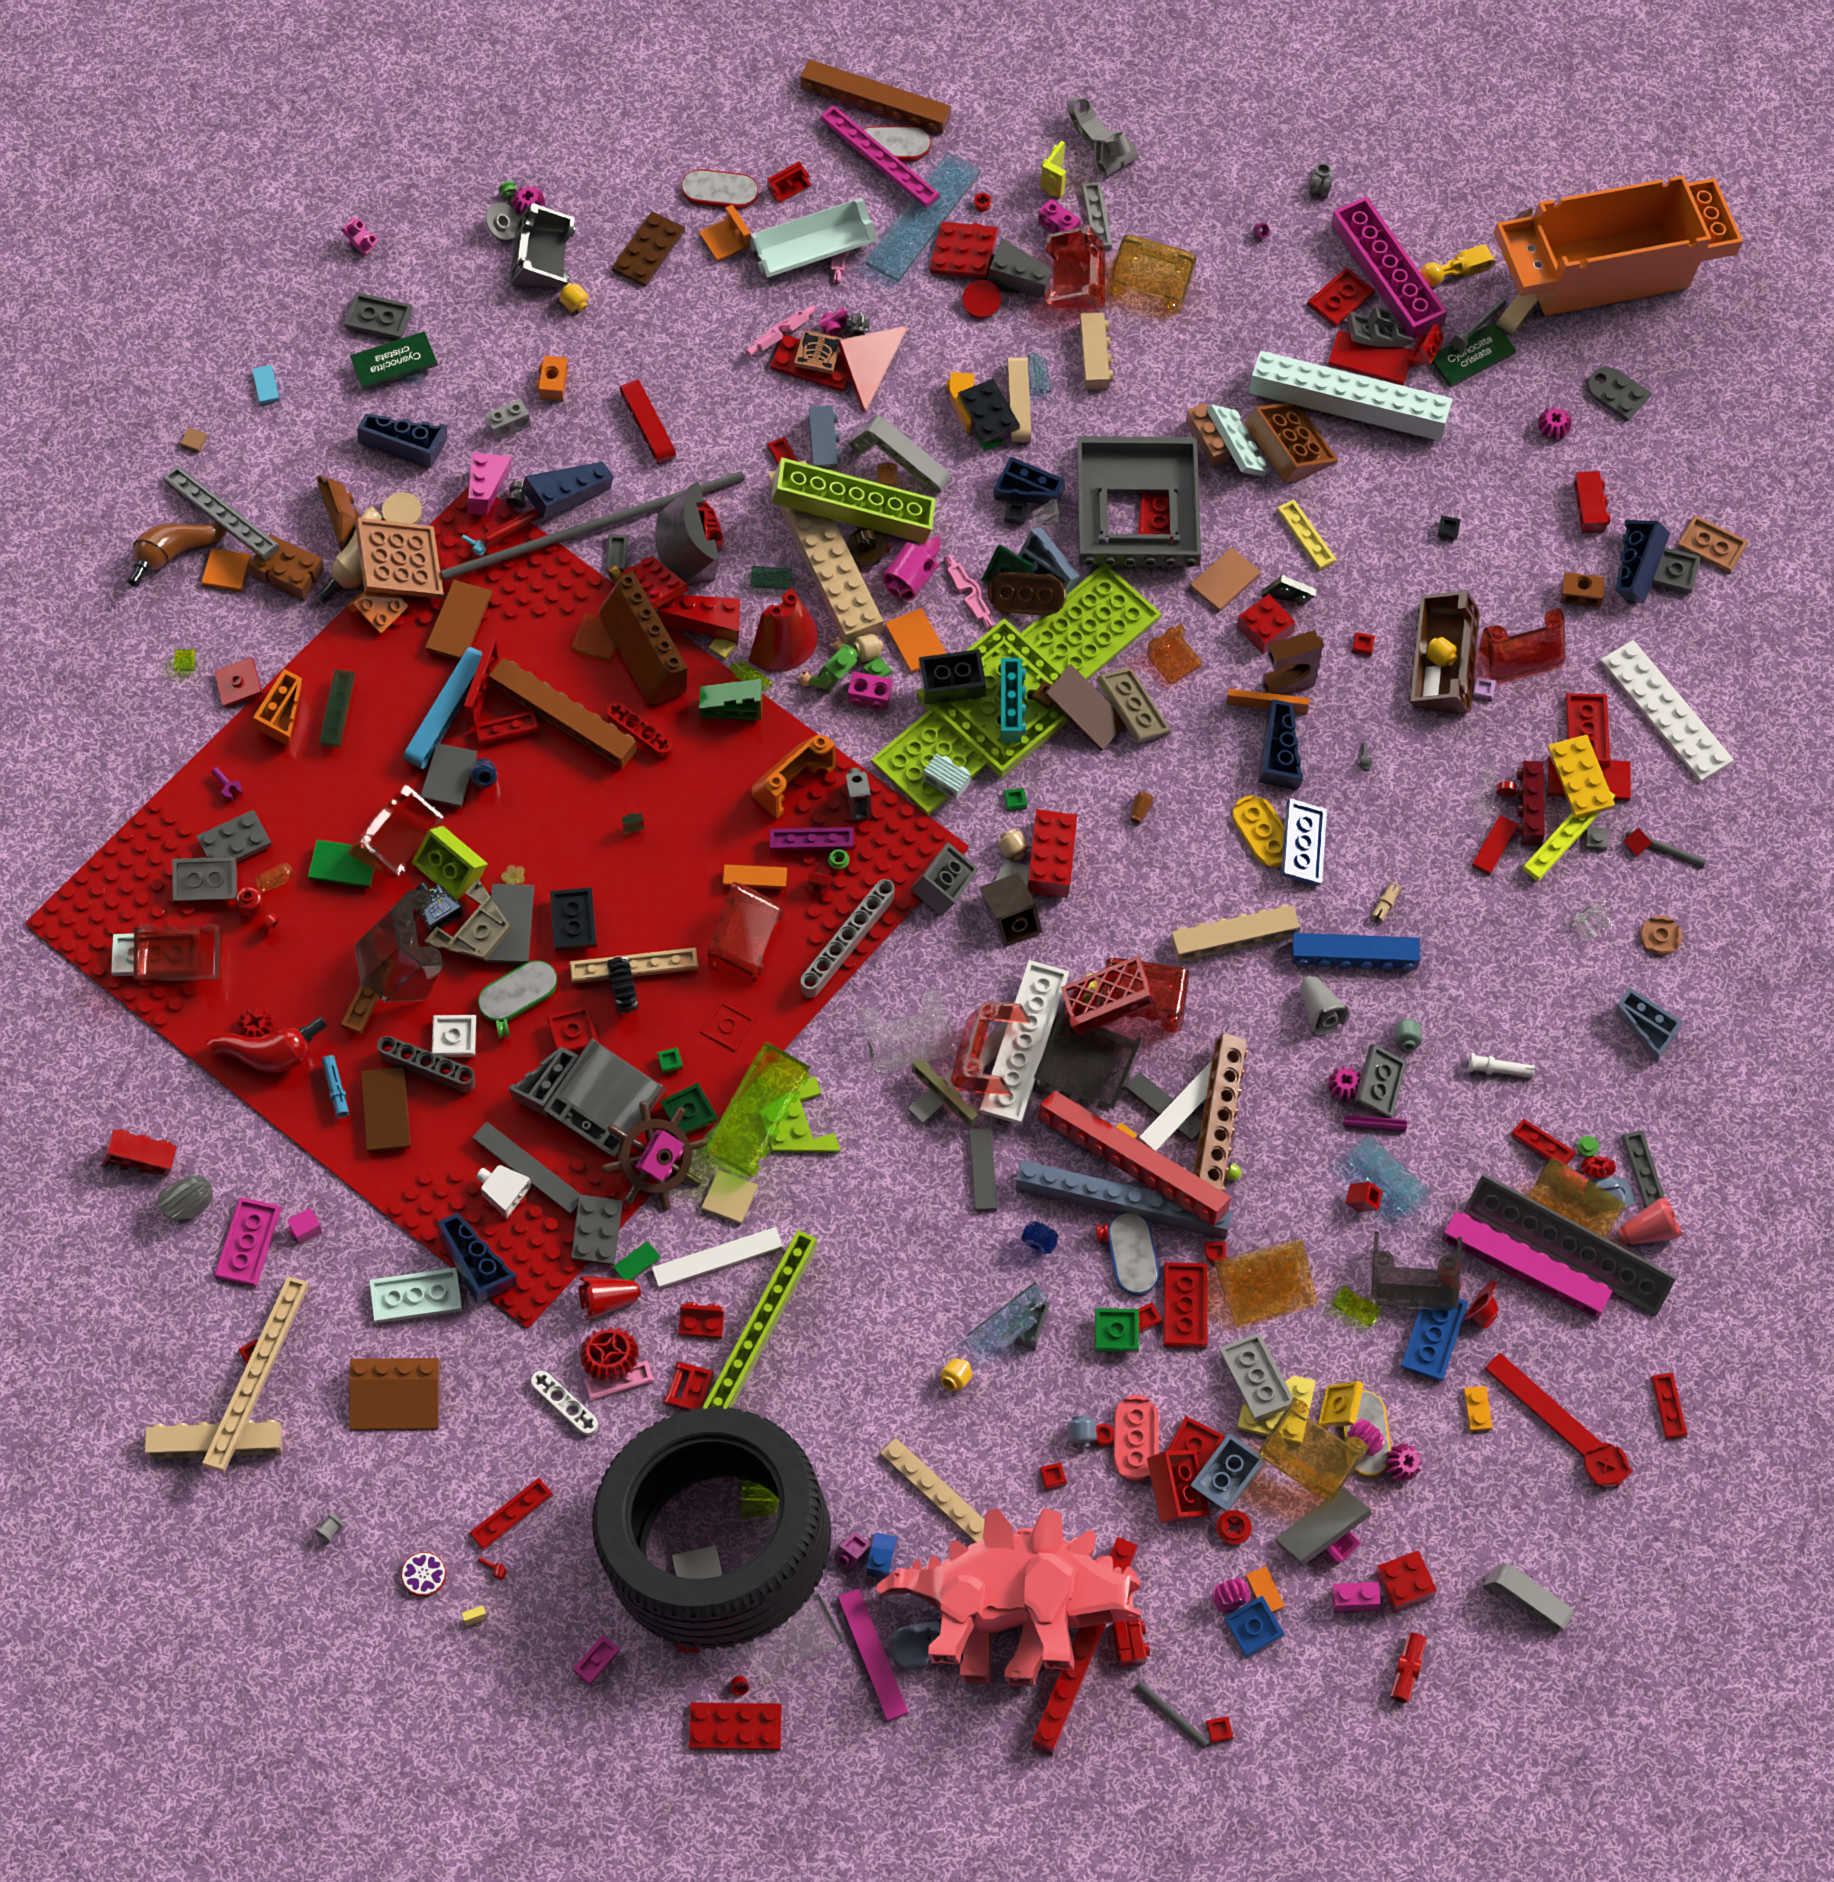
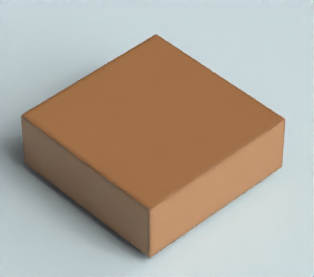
M188 427L180 445L183 448L200 453L207 439V433Z

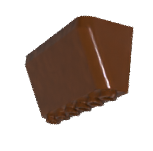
M634 572L622 575L600 607L599 616L645 700L650 704H659L686 692L687 666Z
M1467 590L1421 595V601L1418 604L1419 620L1416 622L1417 639L1414 640L1415 656L1412 658L1414 669L1410 677L1412 689L1409 692V702L1415 708L1469 713L1472 705L1480 621L1479 608ZM1443 637L1456 646L1457 651L1455 655H1457V659L1451 666L1447 665L1441 668L1438 695L1423 696L1425 669L1430 666H1438L1427 658L1426 648L1434 638Z

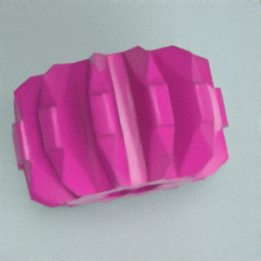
M527 184L526 188L520 186L519 191H514L512 205L516 213L520 212L521 216L531 203L540 206L545 205L542 190H537L536 185L530 188Z
M1553 405L1551 410L1546 408L1539 416L1538 429H1542V435L1548 434V439L1554 436L1557 441L1559 436L1564 438L1571 430L1572 417H1568V411L1562 412V407L1558 410Z
M1343 1065L1341 1070L1335 1068L1333 1074L1329 1075L1328 1089L1332 1090V1096L1338 1094V1101L1345 1097L1348 1103L1351 1097L1356 1098L1361 1073L1360 1071L1354 1073L1353 1066L1347 1070L1345 1065Z
M1360 1418L1347 1432L1349 1440L1353 1442L1354 1446L1369 1456L1378 1453L1386 1443L1384 1435L1380 1433L1379 1429L1365 1419Z
M1406 1443L1392 1446L1391 1451L1386 1453L1388 1460H1385L1384 1463L1389 1466L1386 1472H1392V1478L1399 1479L1401 1482L1414 1479L1416 1474L1421 1472L1418 1466L1423 1463L1418 1460L1421 1453H1415V1446H1408Z
M1240 1578L1230 1579L1226 1582L1223 1581L1222 1584L1217 1585L1212 1590L1211 1594L1214 1605L1218 1611L1222 1612L1232 1611L1245 1605L1251 1596L1248 1585L1244 1579Z

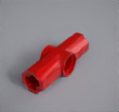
M1408 1633L1403 1653L1400 1655L1397 1664L1396 1678L1390 1693V1698L1401 1703H1409L1414 1683L1417 1681L1423 1662L1421 1659L1427 1643V1638L1422 1634Z

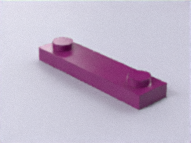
M853 827L770 829V851L854 850Z

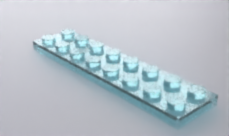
M947 152L925 181L940 194V198L927 209L915 199H912L867 258L866 266L899 283L939 230L941 223L947 219L980 175V169Z

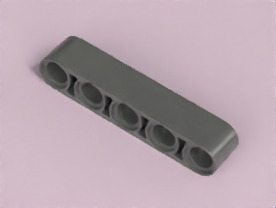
M390 1036L380 1038L377 1043L379 1056L384 1062L397 1067H404L407 1071L461 1092H470L475 1088L474 1072L465 1065ZM386 1047H392L390 1051H383ZM407 1054L412 1055L409 1059L402 1058L404 1055ZM425 1062L431 1063L427 1067L422 1066V1064ZM443 1070H450L448 1074H442L441 1072ZM464 1077L470 1078L467 1082L460 1081Z

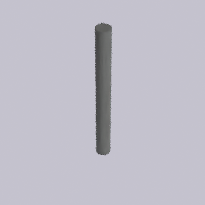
M1628 829L1626 837H1628L1634 831ZM1648 837L1652 841L1650 847L1704 868L1706 859Z
M1142 1681L1137 1684L1135 1688L1198 1744L1205 1748L1210 1743L1207 1738Z

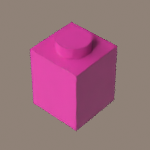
M311 1208L287 1219L289 1227L286 1230L292 1240L296 1238L298 1244L322 1233L321 1226Z

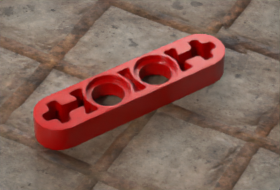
M613 702L609 704L607 716L612 723L631 735L657 756L668 757L671 755L673 745L667 736L622 703ZM614 710L617 712L618 710H620V715L617 713L613 715L612 711ZM629 720H635L638 724L636 727L630 728L626 723ZM648 731L653 733V737L651 739H644L642 734ZM665 744L667 745V749H665V748L660 749V745H662V746H664Z

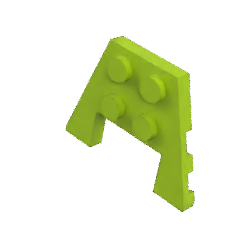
M816 1076L810 1078L760 1112L773 1152L840 1153L835 1132L817 1138L812 1137L801 1104L802 1101L821 1096Z

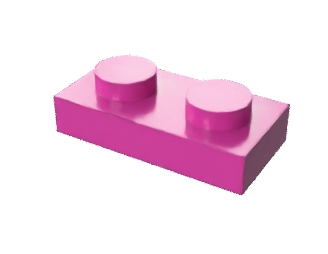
M602 1635L573 1668V1672L591 1685L617 1656L620 1649Z

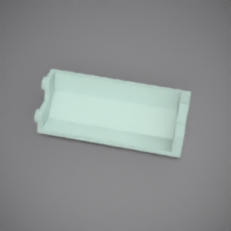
M858 198L751 234L752 240H749L752 251H756L760 262L757 263L760 272L764 273L768 278L876 242L878 239L873 223L869 219L864 200Z

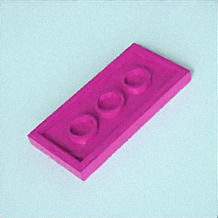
M239 1197L214 1274L215 1278L257 1287L281 1213V1206Z

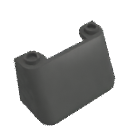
M531 203L520 217L516 226L509 282L518 286L563 288L564 285L566 286L570 279L568 270L563 269L566 242L575 233V217Z

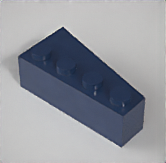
M365 414L357 427L358 443L432 468L447 441V425L440 424L439 426L430 425V422L423 421L419 424L412 423L409 419L398 421L392 420L391 417Z
M602 461L527 475L524 478L522 490L542 519H546L608 491L611 488L614 476Z
M1625 520L1626 534H1623L1622 541L1624 543V550L1620 555L1622 564L1618 570L1616 591L1626 602L1644 603L1670 532L1659 521Z
M1272 699L1267 710L1258 782L1298 790L1304 779L1300 767L1301 758L1298 752L1299 744L1295 731L1296 723L1293 703Z
M458 1213L438 1221L437 1234L476 1304L516 1286L517 1275L507 1268L504 1264L505 1262L490 1250L489 1245L476 1235V1232Z

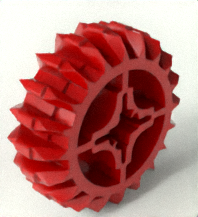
M611 1326L608 1330H604L601 1327L599 1333L593 1330V1337L586 1336V1342H582V1349L579 1352L580 1362L586 1374L589 1373L592 1379L597 1377L599 1382L603 1379H606L607 1383L610 1382V1379L618 1382V1377L620 1376L626 1379V1372L632 1373L633 1367H637V1360L639 1359V1348L633 1335L629 1336L627 1330L622 1332L620 1327L616 1330H613ZM618 1346L623 1347L626 1350V1352H622L621 1349L618 1348ZM593 1357H597V1359L600 1360L601 1363H598L595 1360H593Z

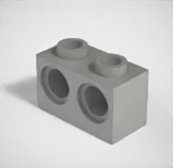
M521 399L485 414L486 427L494 441L531 426L529 413Z

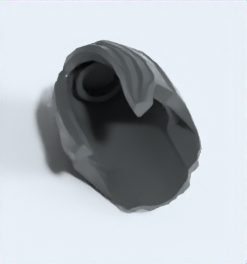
M201 1175L188 1176L164 1189L158 1196V1206L161 1212L169 1219L177 1220L181 1224L194 1219L209 1206L213 1197L212 1185Z

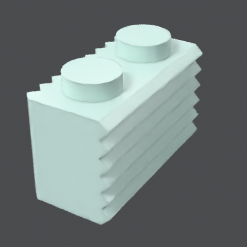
M936 754L923 770L922 780L957 801L971 783V775L966 768L954 765L947 756L941 757Z

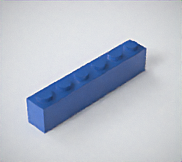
M1293 933L1292 964H1297L1300 967L1318 965L1319 967L1326 968L1334 965L1340 968L1359 966L1362 969L1381 967L1383 970L1402 968L1405 971H1412L1418 969L1420 963V938L1316 933Z

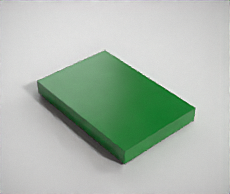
M317 840L308 879L370 889L379 850L372 847Z

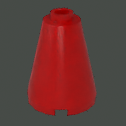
M582 1276L579 1279L583 1281V1285H579L578 1290L581 1310L586 1307L587 1315H583L586 1320L597 1318L635 1303L638 1297H641L640 1285L636 1284L634 1280Z

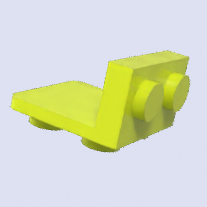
M1063 141L1058 146L1055 145L1048 159L1045 158L1041 164L1042 174L1040 176L1041 189L1050 196H1056L1060 199L1065 192L1066 170L1061 168L1064 163L1065 142Z

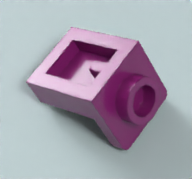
M854 1531L839 1546L834 1560L852 1572L856 1563L870 1550L872 1544Z

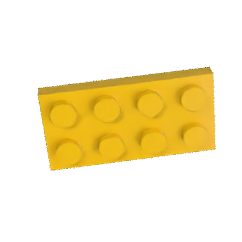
M1588 735L1548 745V752L1575 819L1614 809L1615 803Z

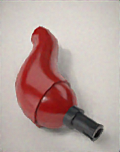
M319 1015L314 1021L305 1027H300L298 1030L284 1028L259 1037L220 1033L209 1038L205 1043L214 1055L226 1054L240 1060L255 1070L265 1073H279L301 1064L308 1051V1043L313 1040L312 1037L328 1026Z

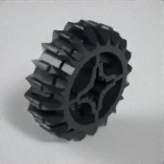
M625 956L614 957L608 960L607 969L616 1010L619 1014L632 1013V1011L637 1010L638 1001L630 964Z

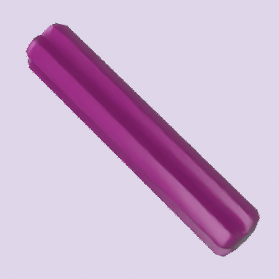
M1358 1115L1344 1116L1343 1124L1344 1127L1396 1132H1406L1407 1120Z

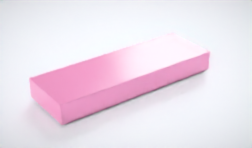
M648 1361L637 1363V1367H633L632 1373L626 1372V1379L622 1376L618 1377V1382L614 1379H610L609 1383L606 1382V1379L599 1382L597 1377L584 1379L590 1401L653 1383Z

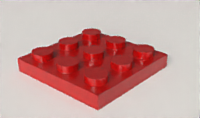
M942 221L929 268L930 273L987 279L999 233L998 227Z

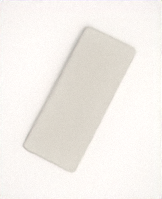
M1426 667L1423 696L1438 695L1441 667Z

